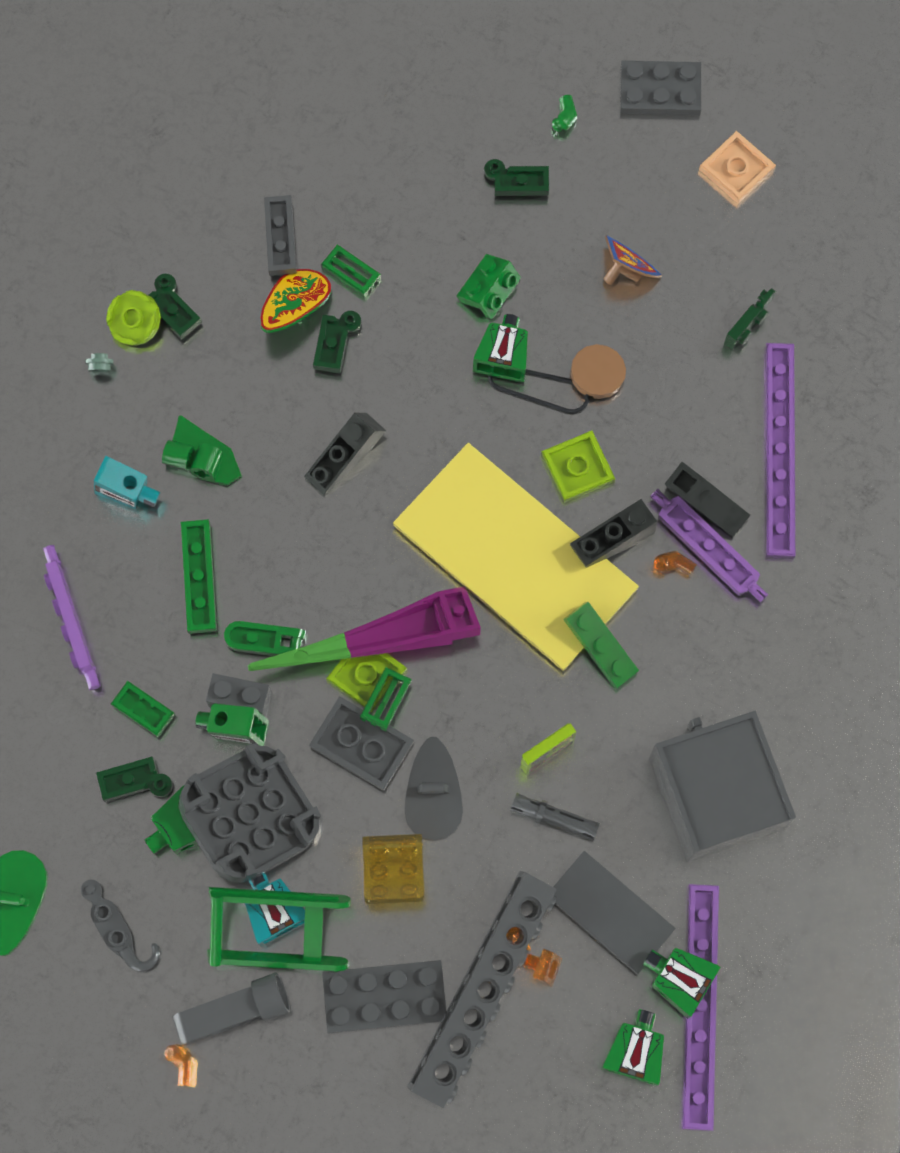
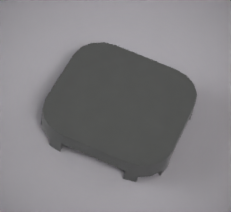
M257 743L247 745L243 751L198 775L197 773L193 774L187 779L179 796V811L182 819L212 868L220 877L230 882L244 883L253 880L298 855L312 844L319 831V818L321 817L317 806L313 807L284 762L286 756L279 749L276 751L268 746L257 745Z

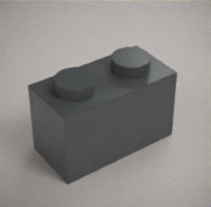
M213 673L206 702L209 708L213 704L253 707L267 717L272 690L267 684Z

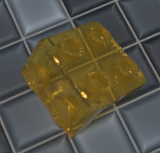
M422 834L362 837L364 901L367 904L423 901Z

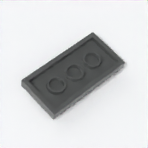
M441 960L322 972L328 1034L441 1022L446 1013Z

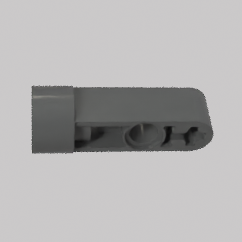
M275 972L251 981V986L177 1013L172 1017L181 1046L259 1018L268 1021L290 1013V1004L283 982L278 973Z

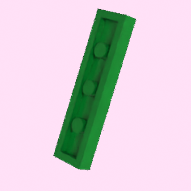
M209 519L181 522L187 632L189 634L217 631L210 521Z

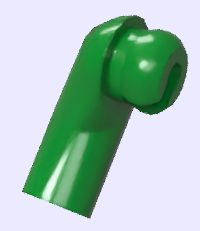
M564 95L559 99L562 112L558 115V118L552 120V127L556 132L568 130L577 120V112L571 95Z

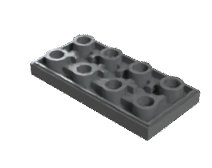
M586 851L582 852L554 885V888L557 889L554 894L557 897L555 905L636 975L643 969V963L653 949L657 952L676 929Z

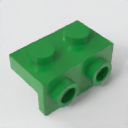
M486 254L456 296L461 303L481 309L487 318L492 319L521 277L510 261Z

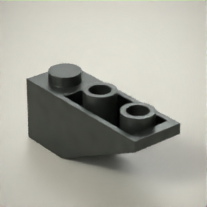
M354 412L304 477L323 495H326L371 451L386 430L368 413Z
M683 462L679 464L665 483L667 488L733 538L751 516Z
M642 499L570 543V546L587 568L633 547L655 533L657 520Z

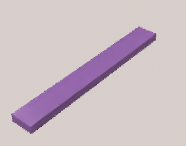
M766 343L765 346L766 558L794 559L796 556L794 344Z
M689 884L687 952L717 964L719 886ZM717 975L693 1015L689 1019L685 1017L682 1129L713 1131Z

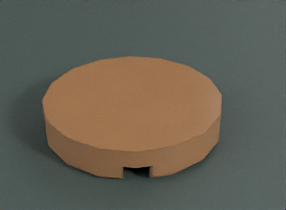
M598 344L586 346L580 350L572 361L570 371L573 385L578 391L597 399L610 397L618 392L626 375L624 360L618 352L608 346Z

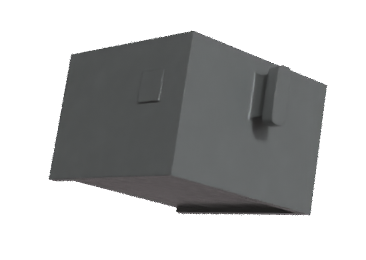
M756 710L702 728L700 717L694 718L688 724L689 733L655 744L649 759L687 863L785 830L795 820L794 810Z

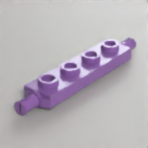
M660 489L653 492L650 498L662 508L658 519L738 596L749 591L761 603L769 595L757 584L760 573L679 496L669 500Z
M49 545L43 548L48 562L45 564L48 573L44 574V579L49 591L54 590L56 599L52 600L53 607L57 616L62 615L65 625L61 626V631L65 641L71 642L73 651L69 652L72 664L74 668L79 667L83 675H85L89 690H95L101 687L97 678L96 667L93 665L60 566L61 561L58 559L55 546Z

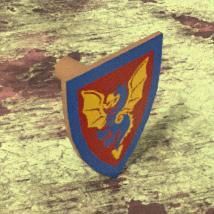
M607 235L605 236L612 261H614V264L603 278L606 283L612 285L619 274L635 282H638L642 275L652 278L662 276L650 263L633 250Z

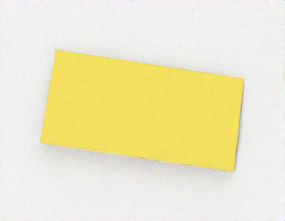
M467 443L393 522V526L563 672L585 649L563 619L583 603L589 602L606 625L639 588L634 581L608 559L586 568L570 546V543L580 538V536L470 443Z

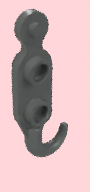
M95 880L85 881L81 886V894L85 899L92 902L90 915L107 947L120 956L131 969L137 972L151 969L159 958L157 944L153 943L151 945L152 956L149 960L139 961L134 954L131 931L116 905L102 898V887L99 882Z

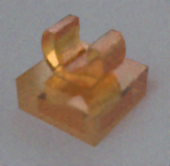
M543 949L540 958L528 954L524 965L535 971L533 978L542 984L552 987L562 958L554 952Z

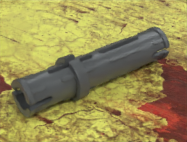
M516 793L510 811L533 818L536 823L544 822L594 841L600 823L548 805V802L545 800L540 802Z

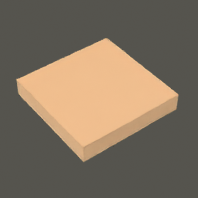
M736 131L700 165L699 170L739 204L775 170L776 164Z

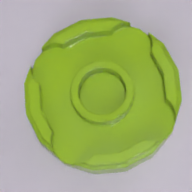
M135 290L126 291V293L115 297L108 307L106 316L107 326H109L113 338L123 344L132 346L145 344L152 339L159 329L161 319L159 307L155 300L146 293Z

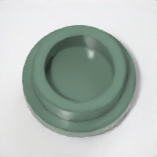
M94 353L91 354V358L85 360V364L88 365V371L110 372L113 359H108V354Z

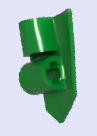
M182 415L178 417L173 439L166 442L163 450V464L188 470L199 479L225 486L242 477L230 447Z

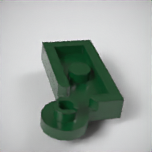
M491 159L484 166L485 176L489 180L495 181V196H549V166H510L505 169L504 163L498 159Z
M161 274L154 282L156 291H152L149 296L157 303L161 320L182 340L200 325L202 321L174 292L177 287L175 278L170 274Z
M771 288L768 292L764 289L760 293L756 304H752L727 333L724 345L733 351L738 344H745L752 334L750 329L755 324L761 325L768 316V304L772 301L777 291Z
M346 311L341 315L340 319L323 314L313 369L341 373L348 334L356 332L361 327V317L357 312Z
M153 756L96 772L104 802L149 789L153 795L165 797L169 795L173 788L170 777L162 773L158 774Z

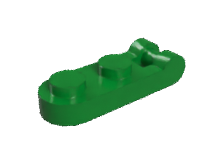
M244 621L230 623L224 632V639L232 650L276 656L301 648V643L305 640L306 631L303 629ZM282 638L291 639L289 647L281 646Z

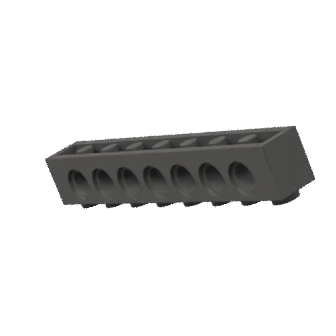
M519 871L407 1086L412 1092L442 1108L445 1107L447 1102L451 1103L458 1090L456 1083L461 1075L464 1076L468 1072L472 1064L470 1056L475 1047L479 1048L482 1045L487 1033L484 1029L489 1020L493 1021L496 1018L501 1007L498 1002L503 993L507 994L510 991L515 977L512 975L517 966H522L529 953V950L526 948L531 939H536L543 926L540 921L545 912L549 913L557 899L554 896L557 889L526 872ZM530 900L533 903V911L530 915L523 916L521 905L524 901ZM517 927L519 938L516 942L509 943L506 937L507 932L510 928ZM503 954L506 960L503 968L495 970L492 965L495 956ZM489 981L492 987L491 992L485 997H480L478 993L480 984ZM476 1009V1021L472 1024H466L464 1022L466 1011ZM456 1036H461L463 1038L462 1048L458 1051H451L450 1041ZM441 1064H448V1075L442 1079L436 1078V1068Z

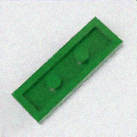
M589 602L583 603L563 619L614 688L621 686L639 671Z

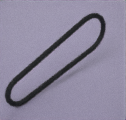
M526 369L527 374L573 383L572 379ZM489 375V378H488L490 384H491L495 389H497V390H500V391H503V392H506V393H509V394H512V395H515V396H518V397H521V398H524V399H527V400H530V401H533V402H536V403H539V404H542V405H545V406H548V407H551V408H554V409H557V410H560V411H563V412H566V413H577V412H580V411H582L584 408H586L587 404L589 403V398H590V396H589L588 394H586L585 401H584V403H583L582 406H580L579 408H576V409H567V408H564V407H561V406H558V405H555V404H552V403H549V402H546V401H543V400H540V399H537V398H534V397H531V396H528V395H525V394H522V393H519V392H516V391H513V390H510V389L501 387V386H499V385H497V384L494 383V381H493V376H490V375Z

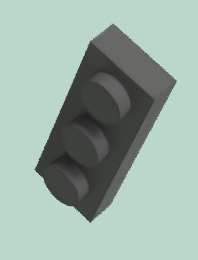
M291 195L264 197L269 275L296 274Z

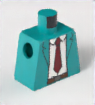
M108 456L104 457L94 479V494L132 509H136L139 502L155 507L161 493L147 486V476ZM127 487H134V489H131V490L126 489V488H127Z
M265 873L249 881L253 890L291 892L281 878L270 883ZM245 903L256 941L261 947L305 923V910L303 907Z

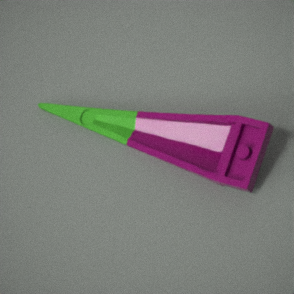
M465 586L437 591L413 604L357 628L286 653L250 663L248 671L451 645L453 640L480 635L481 627Z

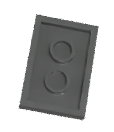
M621 60L620 113L700 115L701 62Z
M339 696L309 744V747L385 791L413 745L414 740L390 725L385 732L377 725L375 727L368 721L360 720L363 710Z

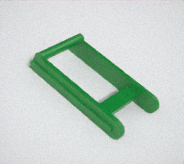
M209 887L211 920L210 949H207V956L210 966L237 965L322 971H343L348 968V960L346 958L322 956L324 908H348L351 905L350 897L339 894ZM223 902L305 907L303 954L222 950Z

